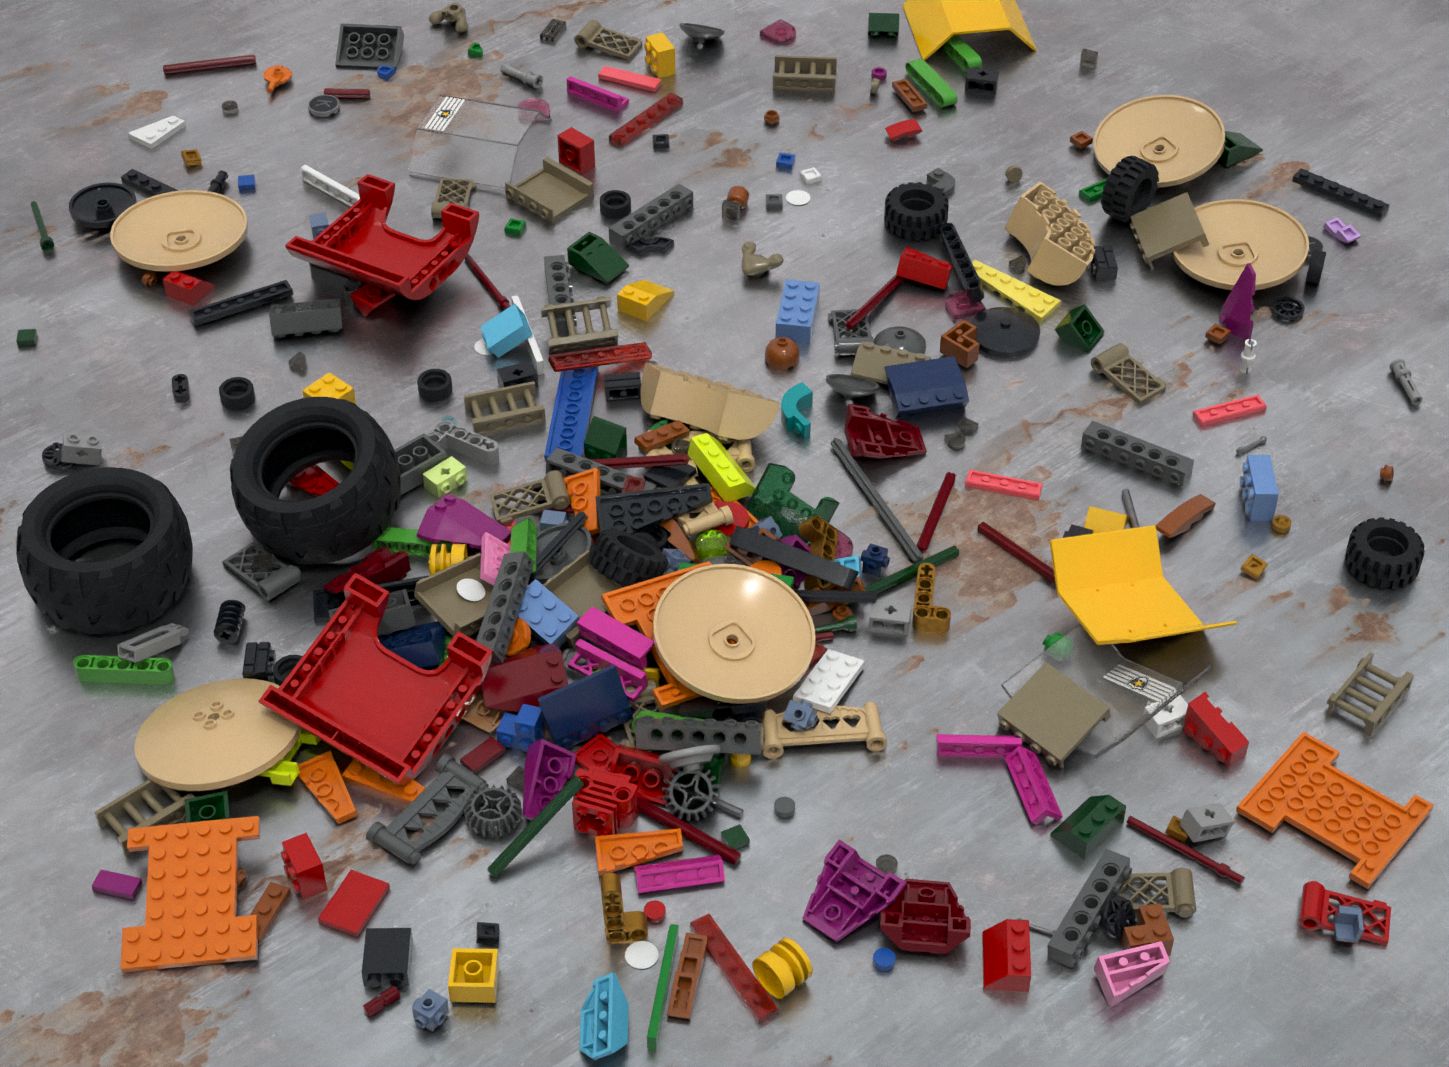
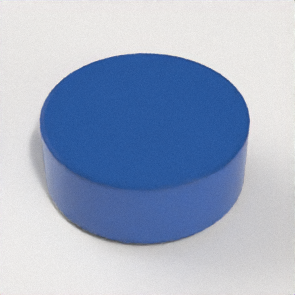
M888 948L876 950L873 954L874 967L880 971L891 970L895 965L896 957L894 952Z

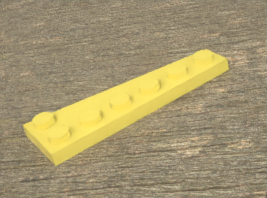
M977 260L972 262L982 285H985L991 291L999 292L1000 297L1003 299L1008 298L1013 302L1014 306L1022 307L1026 313L1038 322H1043L1060 306L1061 300Z

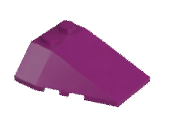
M446 494L427 509L416 537L435 543H440V540L452 541V544H458V542L470 544V548L481 549L482 536L485 532L505 542L511 537V531L465 500L457 498L452 494Z
M839 839L825 857V865L821 875L817 878V886L814 894L812 893L802 919L835 942H838L894 902L907 883L890 871L885 874L862 859L854 848Z

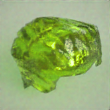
M716 529L704 531L697 537L695 542L699 557L706 559L716 555H727L728 550L724 547L729 539L723 532L721 533V531Z

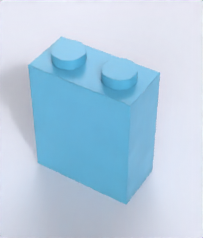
M513 304L480 326L483 332L481 336L487 343L485 345L486 349L490 354L494 353L497 358L533 335L525 314L516 304Z

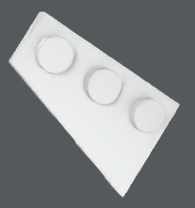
M171 116L129 132L128 137L153 149L186 125L184 120Z

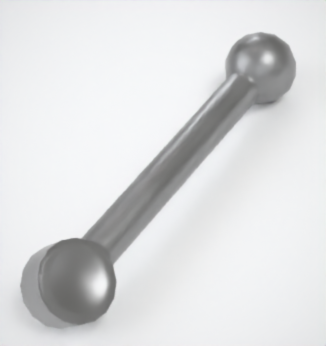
M1261 436L1259 440L1245 447H1238L1236 453L1241 455L1243 451L1259 443H1265L1267 438Z
M1029 923L1031 929L1049 934L1051 937L1056 932V930L1051 931Z

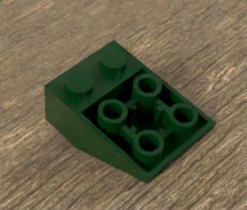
M1225 131V146L1217 161L1228 167L1262 152L1263 149L1241 133Z
M591 232L586 233L567 248L569 265L607 284L629 267V264L602 237Z
M728 753L713 755L710 762L701 764L703 765L702 773L705 774L706 770L709 769L711 772L707 777L709 779L712 776L716 777L711 782L712 785L719 784L720 786ZM694 774L684 775L676 782L688 785L692 782ZM700 777L698 789L708 790L706 782ZM694 781L693 785L689 787L695 788L694 786L696 782Z

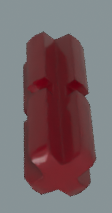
M392 986L379 994V998L376 996L364 1004L363 1010L366 1015L372 1016L383 1009V1005L387 1006L400 997L399 990Z

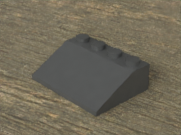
M341 23L335 66L379 68L380 66L387 65L397 69L404 41L402 27Z
M340 298L276 304L270 307L272 336L276 335L277 338L286 337L287 334L294 333V336L304 335V332L319 334L322 333V330L337 332L343 328Z

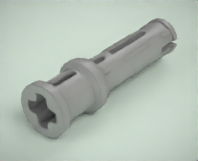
M503 63L500 67L502 73L518 78L524 84H530L536 89L540 88L543 83L541 75H535L529 70L523 71L507 63Z
M1403 359L1392 361L1389 367L1395 373L1396 381L1402 384L1411 403L1419 405L1423 398L1411 379L1412 374L1406 368L1405 361Z

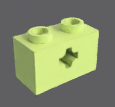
M452 456L423 473L424 488L438 499L467 481L466 467Z

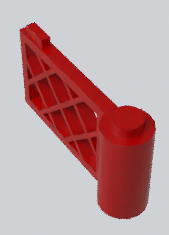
M1310 881L1303 885L1299 925L1306 930L1321 928L1334 932V924L1328 923L1327 918L1332 915L1334 916L1338 907L1334 908L1329 902L1330 898L1337 900L1341 906H1359L1363 910L1362 917L1367 915L1373 922L1368 926L1363 922L1364 931L1360 939L1387 946L1391 907L1387 906V903L1378 900L1371 902L1329 891L1317 881ZM1372 912H1383L1385 916L1378 920ZM1378 927L1383 933V937L1375 935L1371 929Z

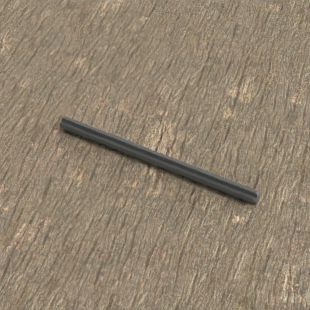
M833 438L831 446L913 562L921 561L924 558L923 554L840 439Z

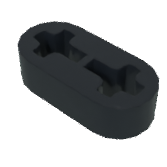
M177 374L172 377L173 397L178 403H183L190 399L189 381L185 374Z

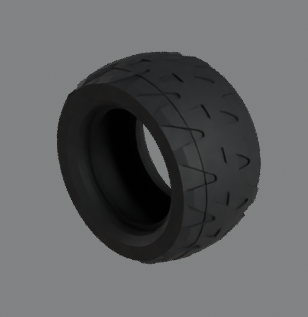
M308 397L276 407L259 418L246 431L237 444L234 459H231L230 479L232 495L236 509L246 528L272 554L281 559L284 557L297 564L332 563L362 551L388 528L400 504V467L390 439L368 412L360 409L355 403L344 399ZM335 460L354 463L353 469L339 485L323 495L302 501L279 499L280 493L287 483L298 473L313 465Z
M103 467L71 474L54 482L40 492L23 512L22 524L17 530L16 554L24 586L34 603L45 616L49 615L57 625L68 630L71 629L87 634H114L132 630L153 621L178 601L184 592L185 584L190 579L193 545L187 518L178 501L166 485L139 471L126 468ZM118 538L142 541L133 550L114 559L91 563L68 560L79 550L100 541Z

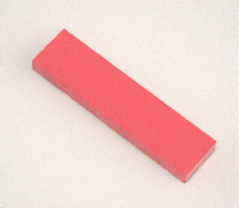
M604 66L598 73L599 79L655 92L661 85V79Z
M1257 394L1193 411V417L1203 427L1265 411L1267 405Z
M969 469L965 487L1039 501L1043 483Z

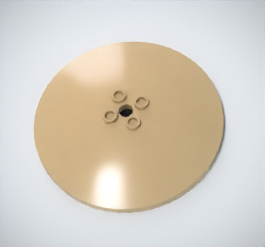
M1178 95L1147 96L1121 105L1102 120L1094 135V153L1098 164L1108 175L1111 174V170L1116 167V164L1121 162V159L1127 156H1136L1156 166L1159 172L1158 188L1174 186L1202 175L1217 162L1225 146V129L1218 114L1200 101Z
M202 190L173 191L149 197L126 209L113 223L110 238L114 252L128 264L152 271H182L211 264L233 252L245 239L248 222L244 209L227 196Z
M1227 199L1209 202L1194 208L1209 246L1203 248L1201 242L1198 241L1171 253L1177 265L1192 278L1207 285L1227 290L1233 289L1247 263H1251L1256 273L1255 290L1279 285L1291 279L1303 268L1308 257L1309 239L1303 226L1293 216L1275 206L1253 200Z
M738 564L703 566L685 573L676 579L659 599L652 627L657 653L668 671L692 691L707 698L727 703H757L785 693L803 677L810 665L815 649L816 636L813 620L801 598L787 584L775 576L753 567ZM732 639L735 640L737 643L729 644L727 640Z
M226 679L189 689L158 707L140 727L135 739L134 751L141 771L150 780L161 786L185 791L213 790L246 781L275 765L294 746L300 735L301 727L258 702L270 685L279 688V685L258 679Z

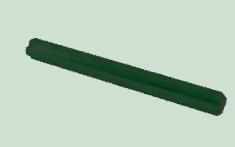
M951 546L866 586L865 589L866 591H876L878 594L917 576L918 567L922 563H931L936 567L959 556V549L956 546Z
M574 776L487 868L488 872L492 876L497 877L584 785L583 781Z

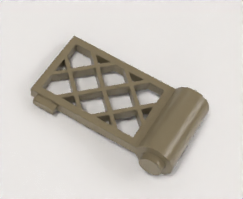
M593 19L574 38L576 45L580 48L589 46L626 60H630L642 46L641 39L601 27V24Z
M441 178L435 201L432 202L431 206L432 218L442 219L441 211L450 202L469 208L468 203L471 191L475 190L476 182H473V179Z
M1122 343L1109 348L1091 359V366L1096 373L1105 374L1139 405L1166 389V383L1161 378H1156L1131 357L1128 348ZM1129 362L1133 368L1124 367L1123 364ZM1111 371H1120V375L1113 374ZM1123 372L1133 373V377L1124 376ZM1136 373L1143 374L1146 378L1136 377ZM1123 381L1133 382V386L1126 385ZM1136 382L1145 383V387L1136 386ZM1148 384L1156 385L1158 388H1148ZM1135 391L1145 392V395L1140 397Z
M556 470L548 472L543 479L490 494L496 520L502 525L513 522V519L549 508L562 510L570 504V497L563 475ZM542 486L539 492L533 491L534 488ZM517 493H524L521 498L515 497ZM529 495L534 496L531 502L525 500ZM505 498L502 504L496 502L495 500ZM539 499L547 501L543 504H536ZM510 501L517 502L513 507L507 506ZM521 504L527 506L526 509L519 510L518 508L521 506ZM503 510L509 511L508 514L499 516Z
M654 679L647 680L648 686L635 702L628 699L630 707L637 710L633 715V719L639 711L647 710L644 708L646 704L655 703L656 708L654 712L663 713V710L659 708L652 695L653 689L656 688ZM634 685L626 686L625 691L633 694L638 687ZM631 719L623 724L628 739L625 741V746L635 748L636 733L629 728L633 721ZM639 749V750H643V751H646V752L660 751V750H652V749Z
M1176 868L1171 873L1131 874L1130 878L1123 882L1121 893L1126 888L1134 893L1127 900L1132 902L1135 913H1138L1139 906L1133 903L1136 898L1140 897L1146 901L1144 905L1158 904L1155 901L1160 896L1165 898L1169 904L1162 905L1164 912H1175L1181 917H1190L1196 912L1192 871L1187 868ZM1156 880H1166V885L1162 889L1153 883ZM1134 881H1141L1142 883H1144V885L1139 890L1131 884ZM1151 888L1156 894L1149 898L1143 892Z

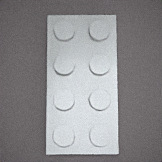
M828 649L795 692L793 701L801 703V700L813 704L812 708L831 714L864 668L865 660Z

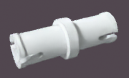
M1249 339L1245 341L1244 351L1241 353L1240 371L1245 374L1247 368V373L1251 372L1252 363L1256 357L1255 348L1257 342L1253 339L1250 340V345Z

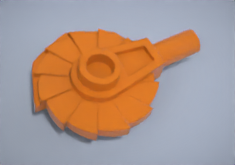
M283 65L271 66L264 71V80L270 83L267 88L268 93H272L275 87L288 82L292 78V71L289 68L283 67Z

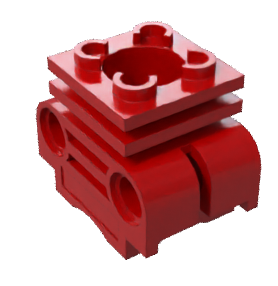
M591 765L589 771L578 768L575 776L580 778L584 785L573 796L574 830L594 836L617 834L618 828L627 829L631 827L639 814L636 803L638 785L632 784L631 776L622 773H611L594 765Z

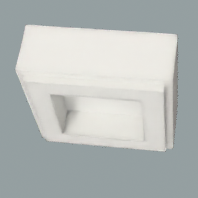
M815 167L800 171V177L807 185L822 181V176Z

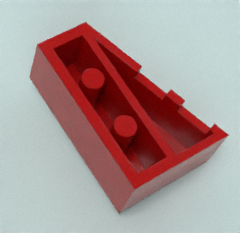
M906 247L900 256L896 275L945 289L948 285L953 265L947 261L938 260L910 247Z
M1204 692L1188 703L1183 731L1187 736L1193 738L1204 749L1213 754L1220 762L1230 767L1246 756L1249 741L1232 721L1228 723L1221 715L1223 711L1219 707L1215 708L1207 699L1209 695Z

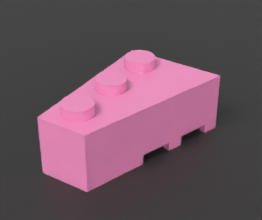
M1162 941L1098 956L1094 971L1109 1008L1114 1007L1163 975L1170 960Z

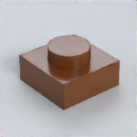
M1080 131L1070 136V142L1082 149L1092 144L1093 138Z
M1215 323L1206 331L1205 338L1221 344L1230 336L1231 330Z

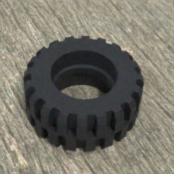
M1127 156L1121 159V162H1118L1116 167L1111 170V174L1107 177L1106 184L1103 187L1101 205L1104 212L1125 223H1131L1132 219L1130 216L1146 210L1152 203L1151 201L1158 188L1159 172L1156 166L1136 156Z
M908 182V184L896 186L888 193L885 199V225L893 234H897L900 238L904 237L906 240L914 239L915 241H920V239L929 240L930 237L934 238L940 234V226L948 221V198L942 190L940 191L939 188L936 186L932 187L928 183Z
M1379 517L1378 519L1371 518L1367 522H1361L1352 530L1345 554L1346 565L1354 577H1358L1359 581L1362 583L1366 582L1371 587L1396 589L1399 586L1401 588L1414 581L1415 577L1418 576L1425 553L1424 542L1411 526H1406V523L1402 521L1397 522L1395 519L1390 518L1388 520L1384 517ZM1375 550L1386 551L1395 556L1382 555Z
M611 528L600 532L589 556L590 563L594 569L598 570L600 574L605 575L606 578L626 587L662 576L668 566L666 555L653 544L646 542V540L636 535L619 531L618 529L612 530Z

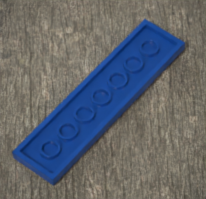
M563 359L544 455L545 461L556 448L583 457L584 440L589 425L599 370V360Z

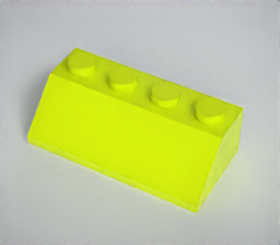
M708 433L691 438L688 455L724 501L731 502L758 493V489L720 441Z

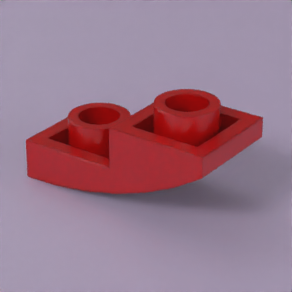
M916 119L901 121L885 128L892 143L904 136H907L909 139L923 132Z

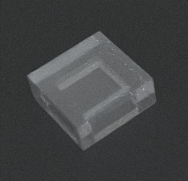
M783 507L780 512L781 515L798 523L808 518L800 512Z

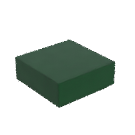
M36 329L18 330L17 346L35 345L37 338Z
M740 824L721 831V837L725 844L735 850L750 844V839Z

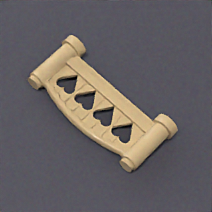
M690 431L689 436L672 442L677 444L672 450H669L664 445L645 453V456L688 454V450L682 443L690 444L692 437L708 433L720 441V443L733 444L727 451L743 472H750L755 468V459L752 456L750 439L738 440L728 438V441L718 439V435L707 431ZM644 467V468L648 471V470L651 469L652 467Z
M690 459L688 464L695 467L697 473L682 486L699 484L695 477H698L696 464ZM713 502L674 518L682 524L685 536H691L723 524L727 526L734 523L729 506L720 507L718 510ZM688 513H700L694 519H691L690 515H688Z
M874 702L865 703L863 708L836 705L831 714L814 709L817 711V721L819 722L814 730L803 728L802 731L794 729L793 732H790L782 725V723L788 722L782 719L785 712L776 714L772 709L767 708L761 714L762 722L764 723L763 755L770 759L780 757L784 752L783 746L866 741L867 748L874 752L881 751L887 746V738L882 731L878 706ZM856 717L860 719L855 728H852L844 721L845 718L853 719ZM826 719H838L839 723L834 729H831L823 721Z

